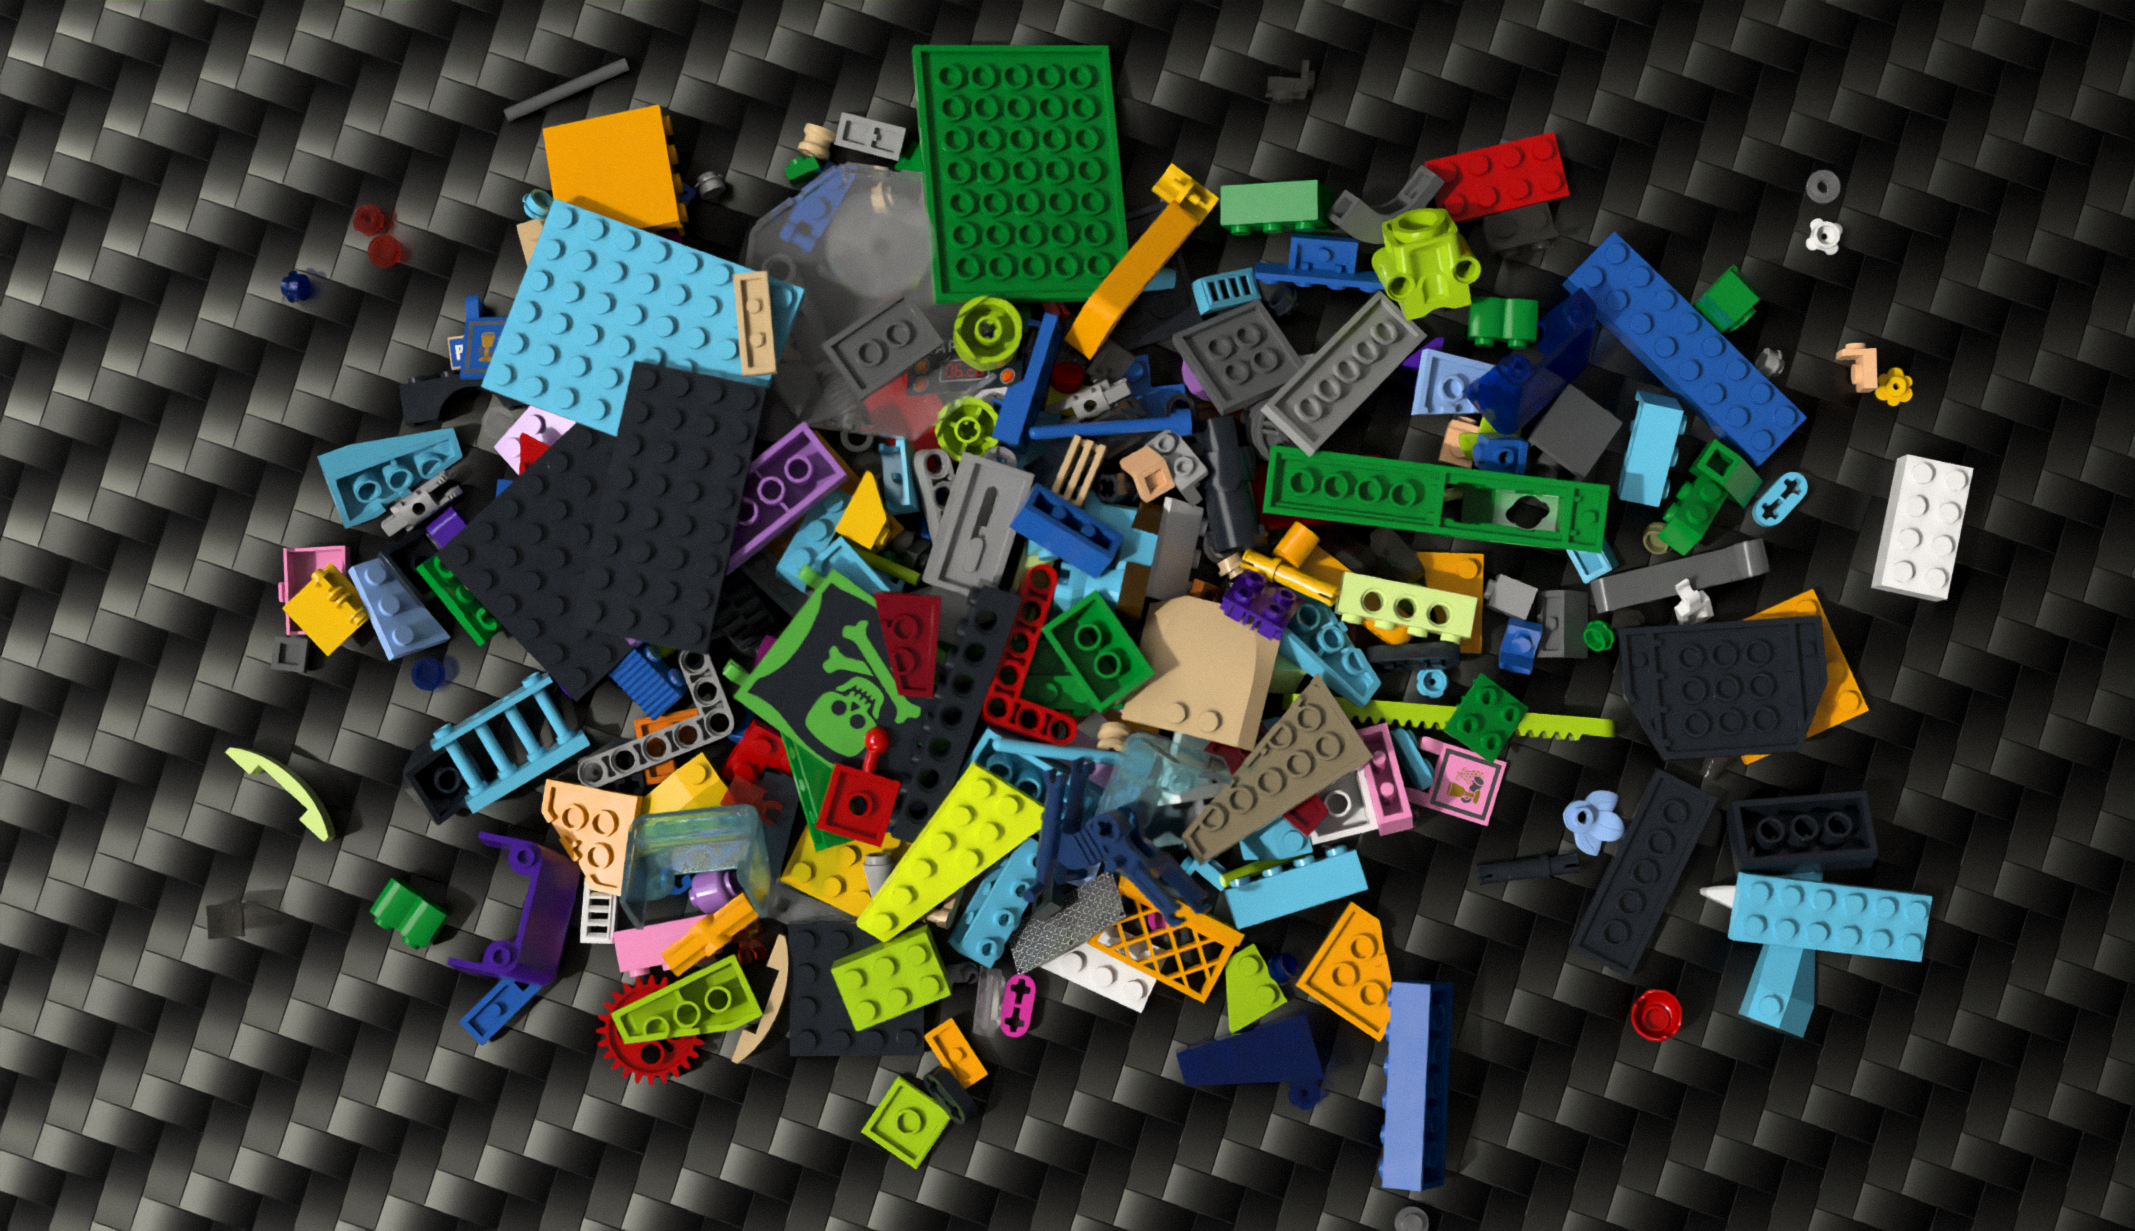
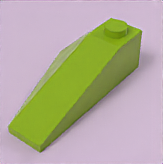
M733 954L612 1012L611 1015L624 1043L630 1044L730 1031L763 1016V1013L736 954Z

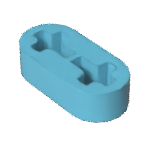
M1789 472L1780 476L1754 504L1752 515L1755 522L1763 527H1771L1780 523L1807 493L1808 485L1804 476L1797 472ZM1785 480L1787 482L1795 480L1798 483L1795 487L1796 491H1798L1797 494L1791 493L1785 498L1781 496L1787 488L1784 483ZM1777 501L1779 505L1773 510V514L1776 516L1775 519L1772 517L1764 519L1762 516L1764 513L1762 505L1767 507Z

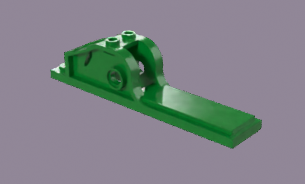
M1271 445L1262 513L1417 531L1431 535L1600 554L1602 553L1610 486L1318 450L1309 457L1301 448ZM1445 485L1464 488L1460 522L1454 521V519L1441 518ZM1525 496H1533L1549 506V514L1542 518V521L1536 527L1531 529L1521 528L1516 523L1510 522L1507 518L1508 510L1514 507L1520 498Z

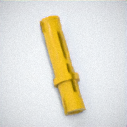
M1248 548L1242 557L1246 562L1242 561L1240 563L1241 568L1258 572L1271 583L1277 582L1321 601L1330 607L1334 605L1338 598L1335 592H1340L1339 586L1286 565L1281 558L1276 557L1272 559L1251 548Z

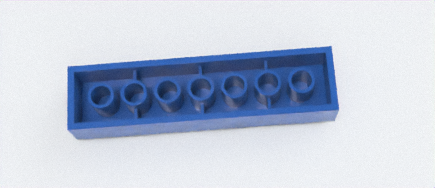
M1615 231L1562 284L1737 455L1742 457L1752 469L1760 466L1807 418Z

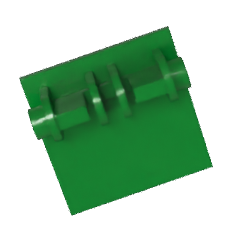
M1480 673L1477 679L1472 680L1473 685L1466 696L1461 697L1462 702L1460 705L1457 704L1455 706L1457 709L1450 720L1445 721L1444 732L1452 738L1458 739L1489 763L1493 764L1529 708L1484 674Z

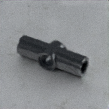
M1121 468L1116 472L1102 473L1096 479L1095 494L1101 502L1109 501L1114 503L1129 500L1133 506L1140 505L1141 498L1134 479L1124 469ZM1168 490L1167 492H1165V493H1163V494H1161V495L1168 494L1170 490Z

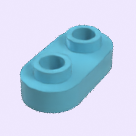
M1400 726L1390 731L1395 755L1415 788L1422 791L1433 785L1432 777L1435 776V771L1431 763L1426 758L1422 759L1417 747L1419 744L1410 729L1405 731Z

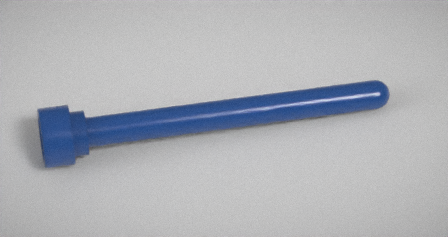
M1177 409L1176 413H1170L1169 417L1033 426L1029 430V436L1034 440L1067 438L1074 437L1075 435L1082 437L1170 430L1171 434L1177 433L1178 437L1192 436L1190 409Z

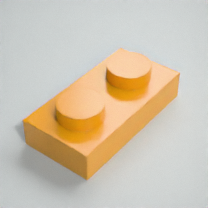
M953 1017L924 1035V1038L942 1066L953 1075L964 1089L988 1075L984 1065Z

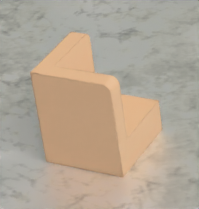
M1147 445L1119 461L1122 469L1133 477L1140 498L1146 503L1175 487L1165 459Z

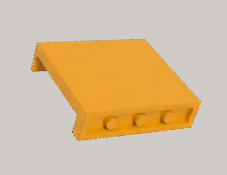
M659 104L543 128L553 199L561 200L649 233L677 227L680 236H685L683 223L689 222L685 202L680 203L678 194L684 193L680 173L675 174L673 165L679 164L676 147L674 144H669L668 136L674 135L670 116L663 115Z

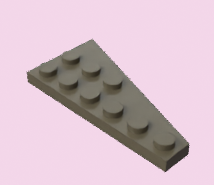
M1318 673L1301 695L1295 699L1281 719L1275 723L1245 759L1236 773L1225 783L1210 804L1205 807L1182 835L1183 841L1199 866L1204 865L1373 760L1372 754Z

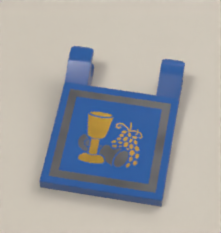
M467 295L465 300L466 321L460 378L461 380L484 379L508 317H482L484 305L480 302L479 295Z

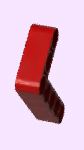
M1038 564L1028 568L1022 575L1017 589L1022 599L979 715L987 723L1046 744L1066 745L1070 744L1077 736L1078 729L1073 718L1019 698L1058 581L1057 572L1053 567L1048 564ZM1036 571L1043 573L1046 577V586L1043 589H1039L1033 584L1032 578ZM1025 603H1030L1035 608L1036 615L1032 621L1026 620L1022 615L1021 611ZM1014 635H1019L1024 639L1025 648L1021 653L1015 652L1011 647V639ZM1004 666L1009 667L1014 673V680L1010 685L1004 684L1000 679V671ZM994 698L1000 700L1003 704V712L999 717L993 716L989 711V703ZM1025 710L1031 711L1035 718L1034 724L1030 729L1024 727L1020 720L1021 714ZM1057 721L1062 722L1066 728V734L1061 740L1055 738L1052 733V727Z

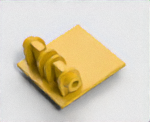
M332 562L323 570L321 568L317 569L311 575L312 580L282 608L328 657L369 619L356 587Z

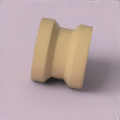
M806 124L804 128L806 134L804 141L799 143L797 149L808 156H815L817 159L828 161L831 154L829 147L831 143L835 142L836 133L818 125Z
M1106 722L1098 728L1097 737L1100 742L1097 744L1096 750L1129 754L1130 747L1127 743L1131 738V730L1128 726L1120 722Z

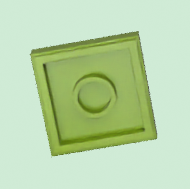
M899 1075L861 1132L917 1169L951 1118L933 1097Z

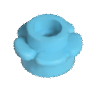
M534 189L530 194H525L523 197V202L525 203L524 210L532 219L546 220L553 199L547 192Z
M1443 669L1420 670L1417 675L1418 683L1416 686L1418 691L1424 696L1429 695L1430 698H1438L1443 695V691L1449 686V678L1444 674ZM1430 679H1434V680H1435V684H1434V685H1431V684L1429 683V680H1430Z

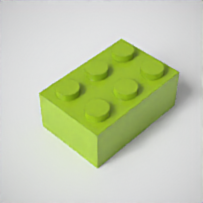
M928 924L891 938L886 943L881 942L835 960L831 968L856 1032L952 994L953 984Z

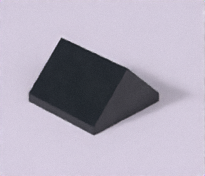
M427 526L379 552L377 556L418 606L430 610L441 599L416 568L442 548L427 531Z

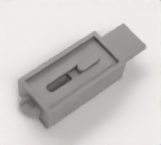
M990 447L984 452L982 457L966 452L962 453L923 574L922 581L933 585L930 594L941 595L938 640L950 644H957L958 637H955V630L961 617L966 618L970 606L966 605V601L972 585L978 586L980 578L1000 584L1016 531L1010 528L1009 525L1021 502L1029 493L1035 475L1016 469V457L1012 451L1005 447ZM999 456L1006 461L1005 463H998L994 460V457Z

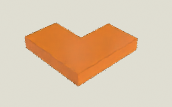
M693 708L662 714L655 721L651 720V717L634 720L637 739L699 715L698 709ZM686 725L681 728L679 737L685 744L695 743L698 738V732L693 726ZM653 738L648 743V751L651 755L660 757L666 752V743L661 738ZM676 756L643 769L645 785L662 783L678 769Z

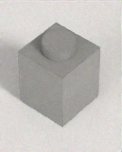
M1500 574L1496 576L1495 581L1489 579L1482 597L1487 599L1484 607L1511 618L1526 620L1538 589Z

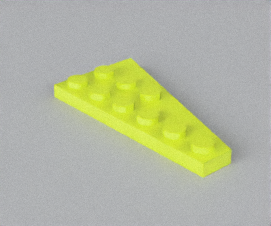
M973 760L856 920L857 926L886 943L1040 830L1042 824L1041 813L1044 811V804Z

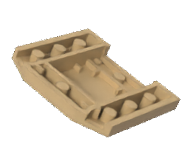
M1187 595L1151 603L1139 650L1156 674L1126 698L1121 719L1253 751L1280 641L1274 638L1271 641L1257 633L1262 621L1252 631L1251 626L1255 620L1253 616L1243 626L1242 621L1246 612L1240 622L1225 616V611L1219 609L1220 603Z

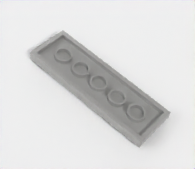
M1379 290L1262 407L1261 411L1310 457L1427 335L1412 320L1407 321L1402 311Z

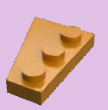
M1416 552L1425 578L1426 588L1478 598L1471 636L1466 640L1461 639L1458 645L1460 646V654H1481L1484 554ZM1433 607L1437 624L1442 625L1445 622L1446 614L1442 608Z

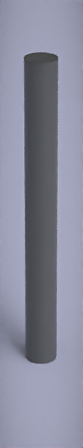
M625 58L506 108L504 113L509 122L627 72L630 70Z

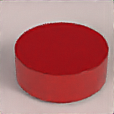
M1062 362L1053 367L1050 383L1056 391L1070 394L1082 388L1084 371L1080 366L1072 362Z

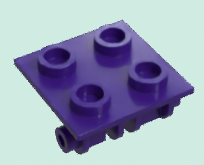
M1245 568L1223 596L1219 609L1225 611V616L1237 622H1240L1246 612L1242 621L1243 626L1253 616L1255 620L1251 626L1252 631L1262 621L1257 633L1271 641L1273 638L1280 641L1285 632V627L1304 600L1296 596L1293 591L1281 588L1267 581L1262 574Z

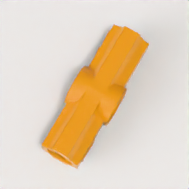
M743 892L716 913L711 912L688 929L689 933L675 941L660 954L671 971L678 977L705 956H711L729 943L733 935L754 922L760 914Z

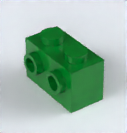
M1703 474L1693 483L1686 481L1676 495L1679 501L1677 504L1674 502L1664 514L1662 519L1666 522L1657 537L1685 556L1703 537L1729 493Z

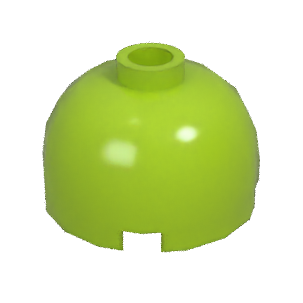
M968 396L946 405L937 417L935 435L938 438L941 450H944L951 459L960 463L963 452L982 457L984 452L990 447L1000 446L1001 442L992 438L999 416L994 407L982 399Z

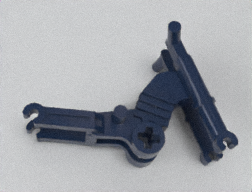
M1083 757L1072 761L1066 803H1064L1066 784L1069 781L1068 773L1064 772L1057 775V768H1052L1044 773L1047 793L1044 811L1041 813L1042 824L1035 862L1037 870L1035 882L1023 892V898L1026 902L1032 903L1042 893L1050 891L1053 876L1059 885H1063L1068 881L1085 879L1087 876L1085 868L1096 866L1102 861H1106L1105 867L1109 872L1112 873L1121 869L1131 877V882L1164 916L1166 923L1172 927L1185 923L1187 919L1184 916H1176L1175 912L1181 910L1183 905L1159 882L1156 877L1160 875L1190 905L1194 913L1204 914L1212 909L1210 904L1203 905L1201 903V900L1208 896V892L1204 891L1170 854L1162 852L1147 838L1144 830L1149 824V814L1141 803L1137 801L1128 802L1119 806L1116 810H1110L1098 815L1093 823L1084 829L1081 828L1082 816L1086 810L1084 804L1089 776L1094 774L1096 770L1094 761L1084 764L1085 759ZM1065 807L1064 819H1061L1062 809ZM1129 813H1131L1134 816V818L1132 819L1133 825H1131V823L1128 821L1130 819Z

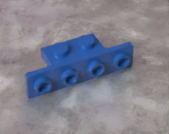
M1292 233L1288 264L1255 262V278L1261 279L1266 284H1279L1281 281L1294 282L1295 285L1300 287L1323 284L1335 290H1343L1346 287H1359L1360 290L1370 293L1378 292L1380 289L1385 290L1374 271L1355 270L1358 239Z

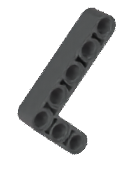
M1763 538L1735 544L1721 550L1592 580L1590 585L1597 613L1599 614L1679 595L1675 585L1686 578L1689 580L1693 591L1754 577L1770 572L1771 569Z

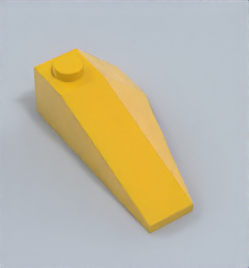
M703 752L674 771L642 799L633 859L656 852L664 847L677 843L682 844L690 841V839L718 832L747 813L725 778L720 776V771L712 759Z

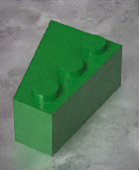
M1733 264L1691 306L1720 334L1724 332L1728 336L1755 314L1756 310L1752 306L1760 300L1762 292Z

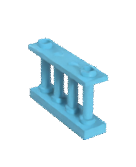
M539 672L529 675L521 681L522 687L453 727L451 723L446 724L433 733L435 738L430 740L433 750L436 751L445 746L470 787L468 789L469 794L465 796V801L473 814L590 745L581 728L577 731H574L573 728L569 729L544 688L553 682L547 672L542 675ZM532 694L558 735L556 737L557 742L548 748H545L544 745H539L515 705ZM502 711L528 751L526 755L528 760L517 766L515 763H510L485 722ZM473 728L499 769L497 772L499 777L489 783L486 780L480 779L456 738Z

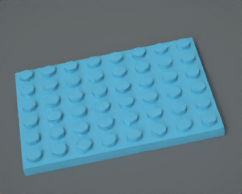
M554 198L481 387L614 437L617 436L634 360L767 387L769 391L775 374L743 377L741 368L733 274L757 271ZM769 276L778 366L807 291L804 288Z

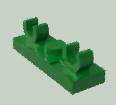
M436 554L416 568L479 647L505 628L437 558Z

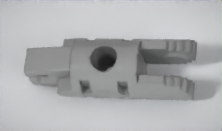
M1126 378L1111 384L1106 379L1045 408L1048 414L1052 415L1073 407L1075 414L1060 420L1056 425L1083 423L1117 406L1118 400L1130 395L1132 389ZM1093 400L1096 404L1088 405L1086 401Z
M444 469L392 506L390 510L393 514L382 521L381 527L389 537L402 528L410 531L462 494L463 491L459 486H455L447 490L439 498H436L432 490L445 483L450 476ZM422 503L424 507L418 509L414 506V504Z

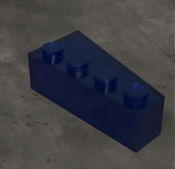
M1303 1011L1242 1029L1233 1034L1229 1033L1175 1050L1185 1086L1325 1080L1307 1018Z

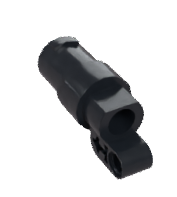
M1184 394L1172 396L1165 405L1166 417H1169L1170 413H1174V409L1178 404L1187 403L1190 405L1192 425L1194 424V427H1192V436L1189 437L1196 441V443L1191 444L1190 448L1208 470V475L1199 481L1201 485L1198 486V492L1204 493L1211 534L1207 537L1215 554L1233 553L1267 545L1270 531L1268 524L1263 522L1256 484L1261 481L1255 447H1242L1238 423L1234 415L1200 421L1198 407L1189 396Z
M1131 396L1117 403V406L1092 422L1145 419L1150 417L1138 400ZM1158 431L1082 436L1083 440L1087 441L1088 439L1093 441L1094 444H1101L1107 447L1091 489L1096 488L1095 481L1102 473L1116 472V469L1121 466L1120 460L1145 447V444L1159 434ZM1074 437L1055 439L1048 444V452L1023 467L1025 472L1035 474L1032 482L1033 487L1038 483L1048 490H1052ZM1079 447L1060 491V494L1063 496L1084 448ZM1092 451L1071 499L1076 500L1078 486H1082L1096 455Z

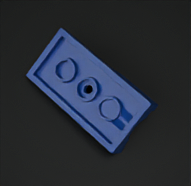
M1049 313L1044 314L1042 322L1030 318L1027 322L1029 327L1040 330L1024 380L1008 388L1003 401L993 398L991 401L994 406L1001 408L992 438L999 440L1001 447L1026 455L1031 439L1029 430L1035 426L1065 331L1059 317Z

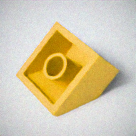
M866 471L835 531L839 536L843 535L848 541L876 554L878 548L881 550L885 549L892 536V532L889 530L891 525L884 508V501L877 479L872 473Z

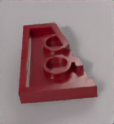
M872 590L898 696L932 698L941 595Z

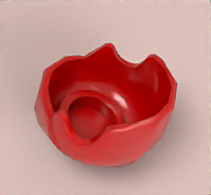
M1647 990L1635 1001L1631 1010V1023L1640 1036L1650 1042H1664L1672 1038L1682 1025L1683 1008L1677 997L1666 990Z

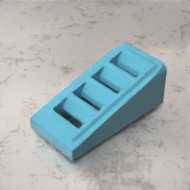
M1252 268L1199 278L1191 284L1200 315L1262 299ZM1245 277L1250 291L1249 295L1245 294L1241 278ZM1232 280L1235 281L1239 297H1235L1230 282ZM1221 283H1224L1228 299L1224 298L1220 286ZM1210 286L1214 287L1218 301H1214Z

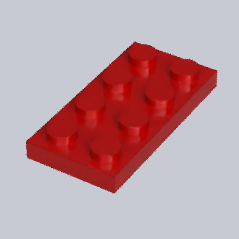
M1554 132L1427 161L1424 164L1425 168L1445 181L1433 202L1435 208L1446 209L1455 224L1565 199L1570 196Z

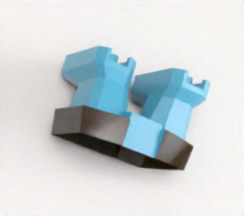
M1078 486L1076 500L1082 486ZM1090 489L1082 510L1123 534L1124 537L1116 552L1115 565H1108L1097 579L1062 560L1050 622L1097 589L1128 635L1136 638L1164 507L1151 502L1146 503L1142 499L1138 508L1101 502L1095 494L1096 490Z

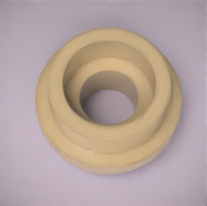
M1240 551L1217 563L1221 570L1218 572L1220 577L1227 574L1230 580L1243 572L1244 569L1240 567V563L1242 561L1246 562V560L1242 559L1243 555Z

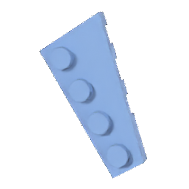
M1424 349L1421 354L1411 415L1485 413L1486 410H1491L1495 413L1541 411L1546 378L1432 349Z

